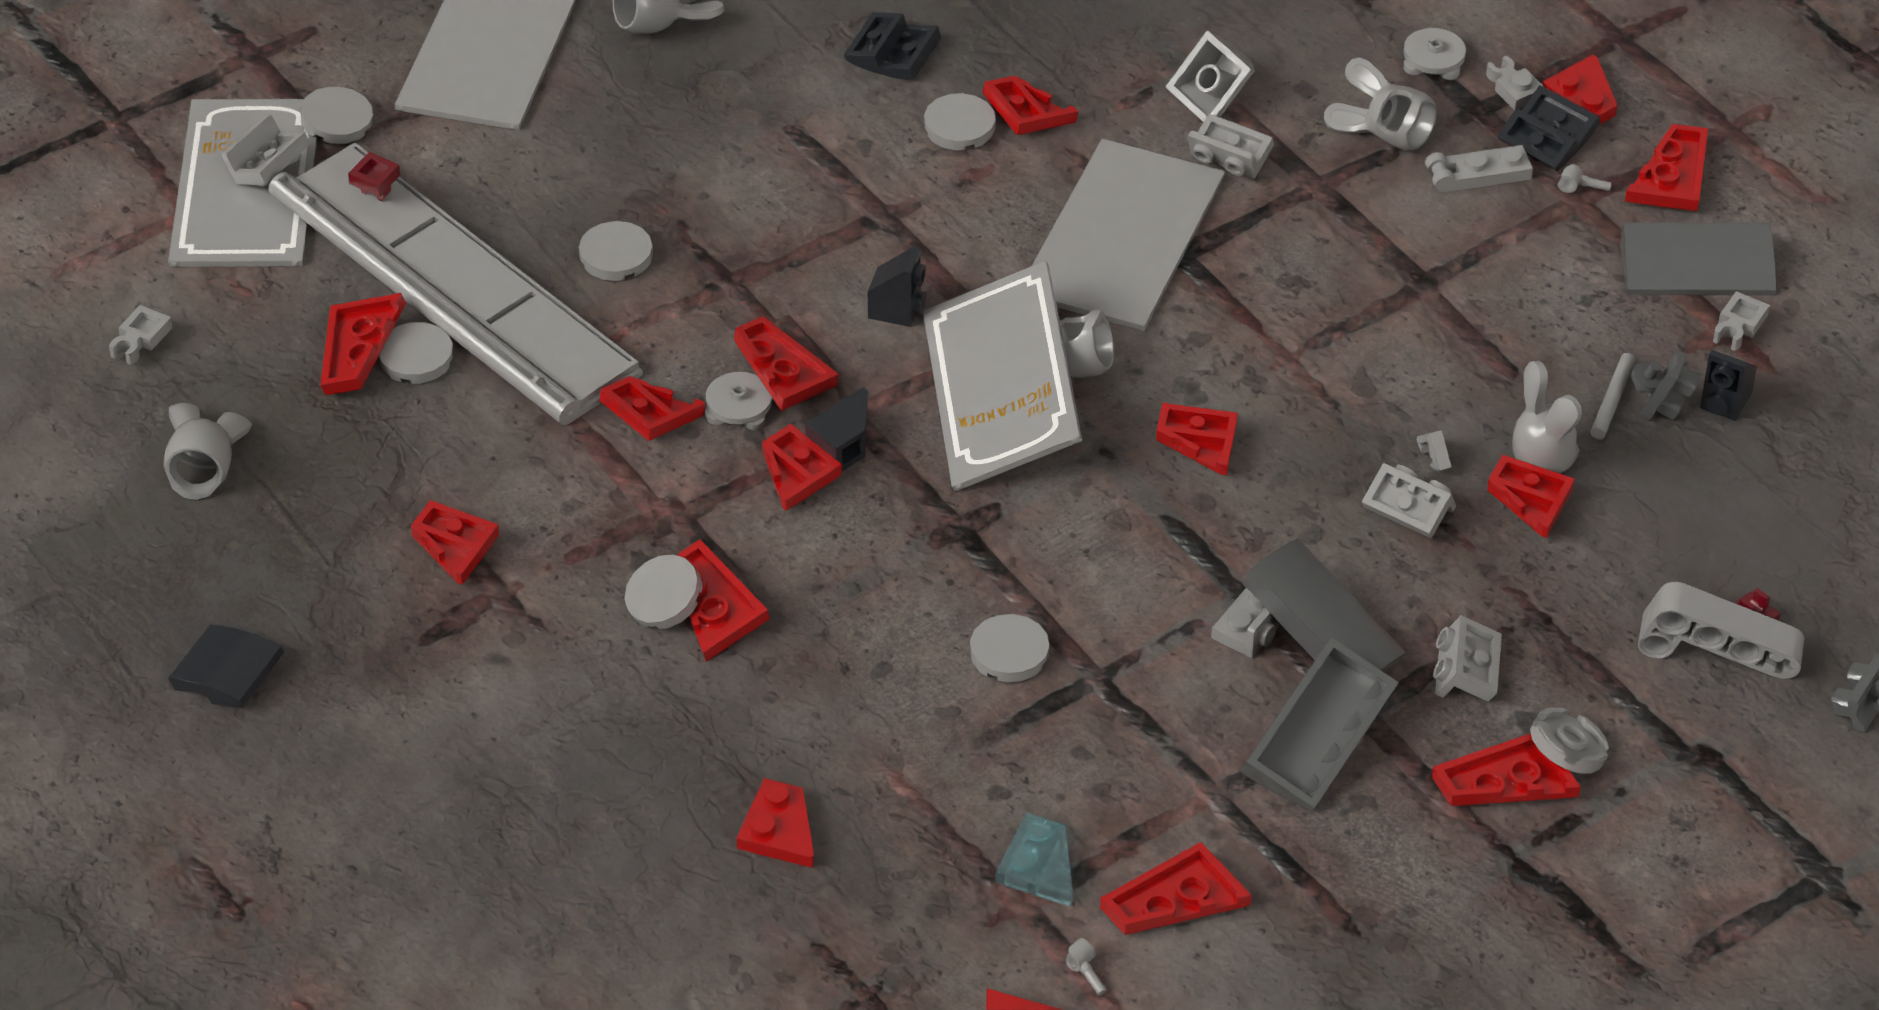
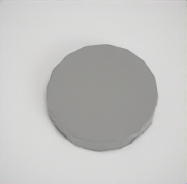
M344 87L317 89L306 96L301 105V124L304 129L313 137H315V134L323 137V141L327 143L347 144L364 137L365 131L370 130L372 126V105L366 97L355 90Z
M964 93L948 94L937 98L928 105L924 114V128L928 132L929 139L942 148L956 151L966 150V146L975 144L976 148L992 138L995 131V114L989 103L977 96Z
M612 221L601 223L589 229L582 236L579 244V257L589 274L602 280L620 281L625 280V275L634 273L635 277L644 272L651 263L653 245L650 235L643 228L630 222Z
M410 322L393 328L378 356V361L382 371L391 379L401 382L402 378L410 380L411 384H421L435 380L447 372L450 367V361L453 359V343L449 334L439 326L426 322Z
M674 554L662 555L645 562L633 573L626 585L624 599L627 610L641 626L649 628L648 626H656L658 629H667L681 623L694 611L698 604L696 599L699 592L702 593L703 585L700 574L686 558Z
M1005 614L984 620L974 629L970 639L972 663L983 675L988 677L989 673L992 676H997V681L1007 683L1019 682L1036 676L1042 670V665L1049 657L1050 645L1047 633L1039 623L1025 616Z
M1546 708L1540 711L1531 726L1530 732L1533 742L1541 753L1555 764L1576 773L1592 774L1601 769L1609 755L1606 753L1609 745L1607 739L1595 724L1581 715H1578L1576 719L1567 715L1569 710L1565 708Z

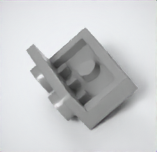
M1210 113L1198 132L1191 130L1187 136L1190 155H1193L1200 162H1211L1224 167L1234 175H1245L1255 179L1274 146L1273 137Z
M264 115L222 153V158L237 185H258L259 187L269 185L272 179L286 166L298 161L300 153L311 143L305 132H280L273 116Z

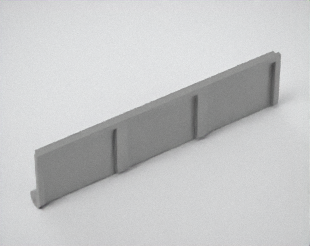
M357 143L351 144L297 178H294L287 172H281L270 182L269 193L396 294L402 293L407 303L436 326L447 332L456 342L561 425L570 424L601 403L600 392L602 388L629 376L639 378L643 375V370L639 367V362L401 177L394 181L391 185V192L382 201H379L376 195L369 192L365 195L361 192L360 188L350 185L348 173L368 153Z

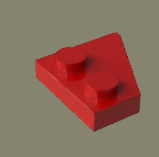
M1594 54L1543 81L1542 85L1545 88L1598 115L1601 121L1600 124L1616 116V100L1599 60Z
M1016 75L984 82L983 95L1017 135L1072 124L1077 121L1079 111L1071 105L1066 109L1058 107L1051 103V94L1042 89L1034 88L1029 82Z
M632 376L604 387L600 392V402L648 441L698 419L705 414L706 403L702 400L695 398L692 404L673 398V390L661 386H652L646 381Z

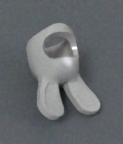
M613 0V13L616 22L625 31L635 34H653L671 26L676 20L699 21L713 19L724 12V5L720 1L689 4L696 0Z
M1362 57L1352 59L1345 68L1347 80L1366 94L1372 96L1373 99L1368 110L1344 103L1331 104L1324 112V122L1327 128L1338 133L1370 132L1389 145L1404 151L1420 148L1431 134L1436 121L1437 108L1433 99L1417 89L1391 84L1383 73L1367 59Z
M1102 309L1092 310L1087 315L1081 317H1066L1060 320L1070 378L1095 377L1103 374L1112 366L1114 342L1108 320Z
M1531 361L1523 373L1526 408L1514 426L1512 439L1513 454L1518 460L1560 474L1569 469L1579 456L1580 450L1576 443L1577 430L1575 426L1581 419V405L1575 397L1569 394L1558 398L1553 404H1545L1548 372L1541 361Z
M181 402L171 405L169 407V418L175 432L166 446L163 465L171 488L187 499L199 500L209 497L226 480L232 457L231 445L250 431L252 423L245 416L236 412H225L217 422L209 419L200 418V408L195 404ZM177 462H183L197 469H217L212 479L204 483L192 484L184 480L178 473Z

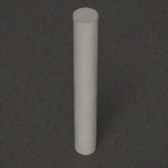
M1623 353L1613 374L1590 431L1591 436L1595 439L1601 440L1607 433L1635 363V357L1630 353Z

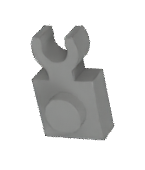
M1508 56L1502 57L1501 68H1497L1492 62L1487 63V78L1495 82V91L1514 111L1516 108L1521 109L1525 107L1538 86H1543L1526 68L1516 71L1514 69V61Z
M1736 291L1720 313L1719 323L1715 327L1713 342L1718 343L1721 338L1730 337L1732 338L1731 350H1738L1742 345L1743 334L1753 338L1769 315L1770 305Z
M139 305L118 328L120 336L110 342L109 350L111 357L115 359L119 353L126 351L127 364H134L140 357L139 350L142 347L152 351L173 328L171 317Z

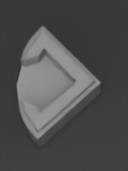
M1442 430L1417 436L1416 440L1421 453H1429L1432 458L1430 466L1433 469L1440 471L1451 468Z

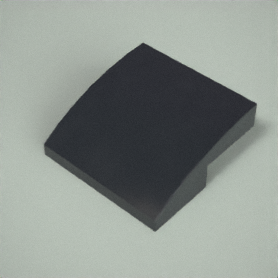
M872 12L845 52L844 57L846 61L867 71L893 78L914 80L941 39V34L938 26L907 25L903 13Z
M1539 85L1522 110L1515 109L1497 138L1509 146L1523 145L1528 156L1558 171L1581 149L1601 121L1598 115Z
M210 624L168 679L175 690L205 692L212 704L243 707L283 655L284 651L280 645L250 632Z

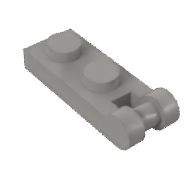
M1523 145L1445 156L1443 153L1436 152L1429 155L1425 160L1426 168L1433 175L1432 181L1438 192H1451L1531 180L1533 173L1532 165Z

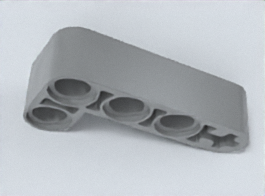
M1669 582L1659 589L1644 610L1638 648L1647 657L1662 659L1671 655L1682 640L1773 677L1789 679L1795 677L1800 672L1805 639L1803 633L1793 626L1685 583Z

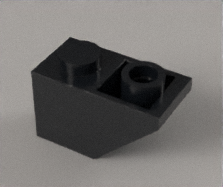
M912 247L878 266L867 292L868 319L911 327L916 313L923 312L926 292L921 291V286L926 275V265L921 264V248Z
M1711 350L1707 362L1700 408L1736 421L1753 392L1757 366Z
M863 387L850 396L842 398L836 405L822 414L814 416L805 424L806 436L842 464V472L863 459L866 454L868 391Z

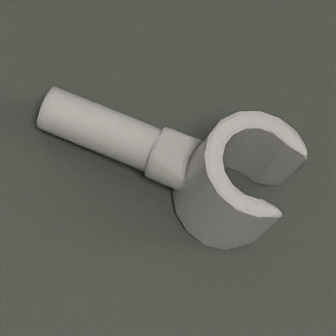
M1574 164L1565 167L1558 182V188L1566 193L1574 192L1578 185L1610 191L1611 182L1583 175L1582 169Z
M1080 938L1069 947L1066 964L1072 971L1077 972L1080 970L1097 995L1101 996L1106 993L1107 989L1089 964L1095 958V950L1087 940Z

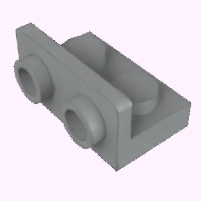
M1383 463L1361 502L1363 507L1432 539L1446 512L1453 513L1456 508L1451 490L1438 481L1431 480L1427 483L1416 478L1417 474L1403 465L1397 464L1394 468Z
M1245 588L1212 627L1211 638L1253 658L1262 646L1267 647L1271 643L1280 623Z
M1462 615L1450 627H1444L1436 642L1439 655L1433 677L1436 679L1435 695L1444 698L1455 686L1489 702L1497 694L1502 634Z

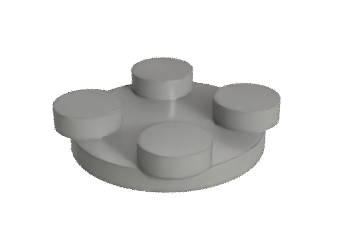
M1426 28L1412 33L1405 41L1404 71L1411 75H1419L1425 72L1439 74L1447 80L1456 79L1460 75V66L1465 60V43L1458 35L1445 29Z
M748 372L724 374L711 382L707 388L706 421L712 425H721L723 423L743 424L747 429L758 430L765 425V415L771 408L772 396L755 374Z

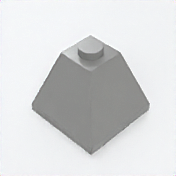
M1207 30L1165 88L1204 122L1209 113L1221 117L1255 70L1252 61L1230 41Z

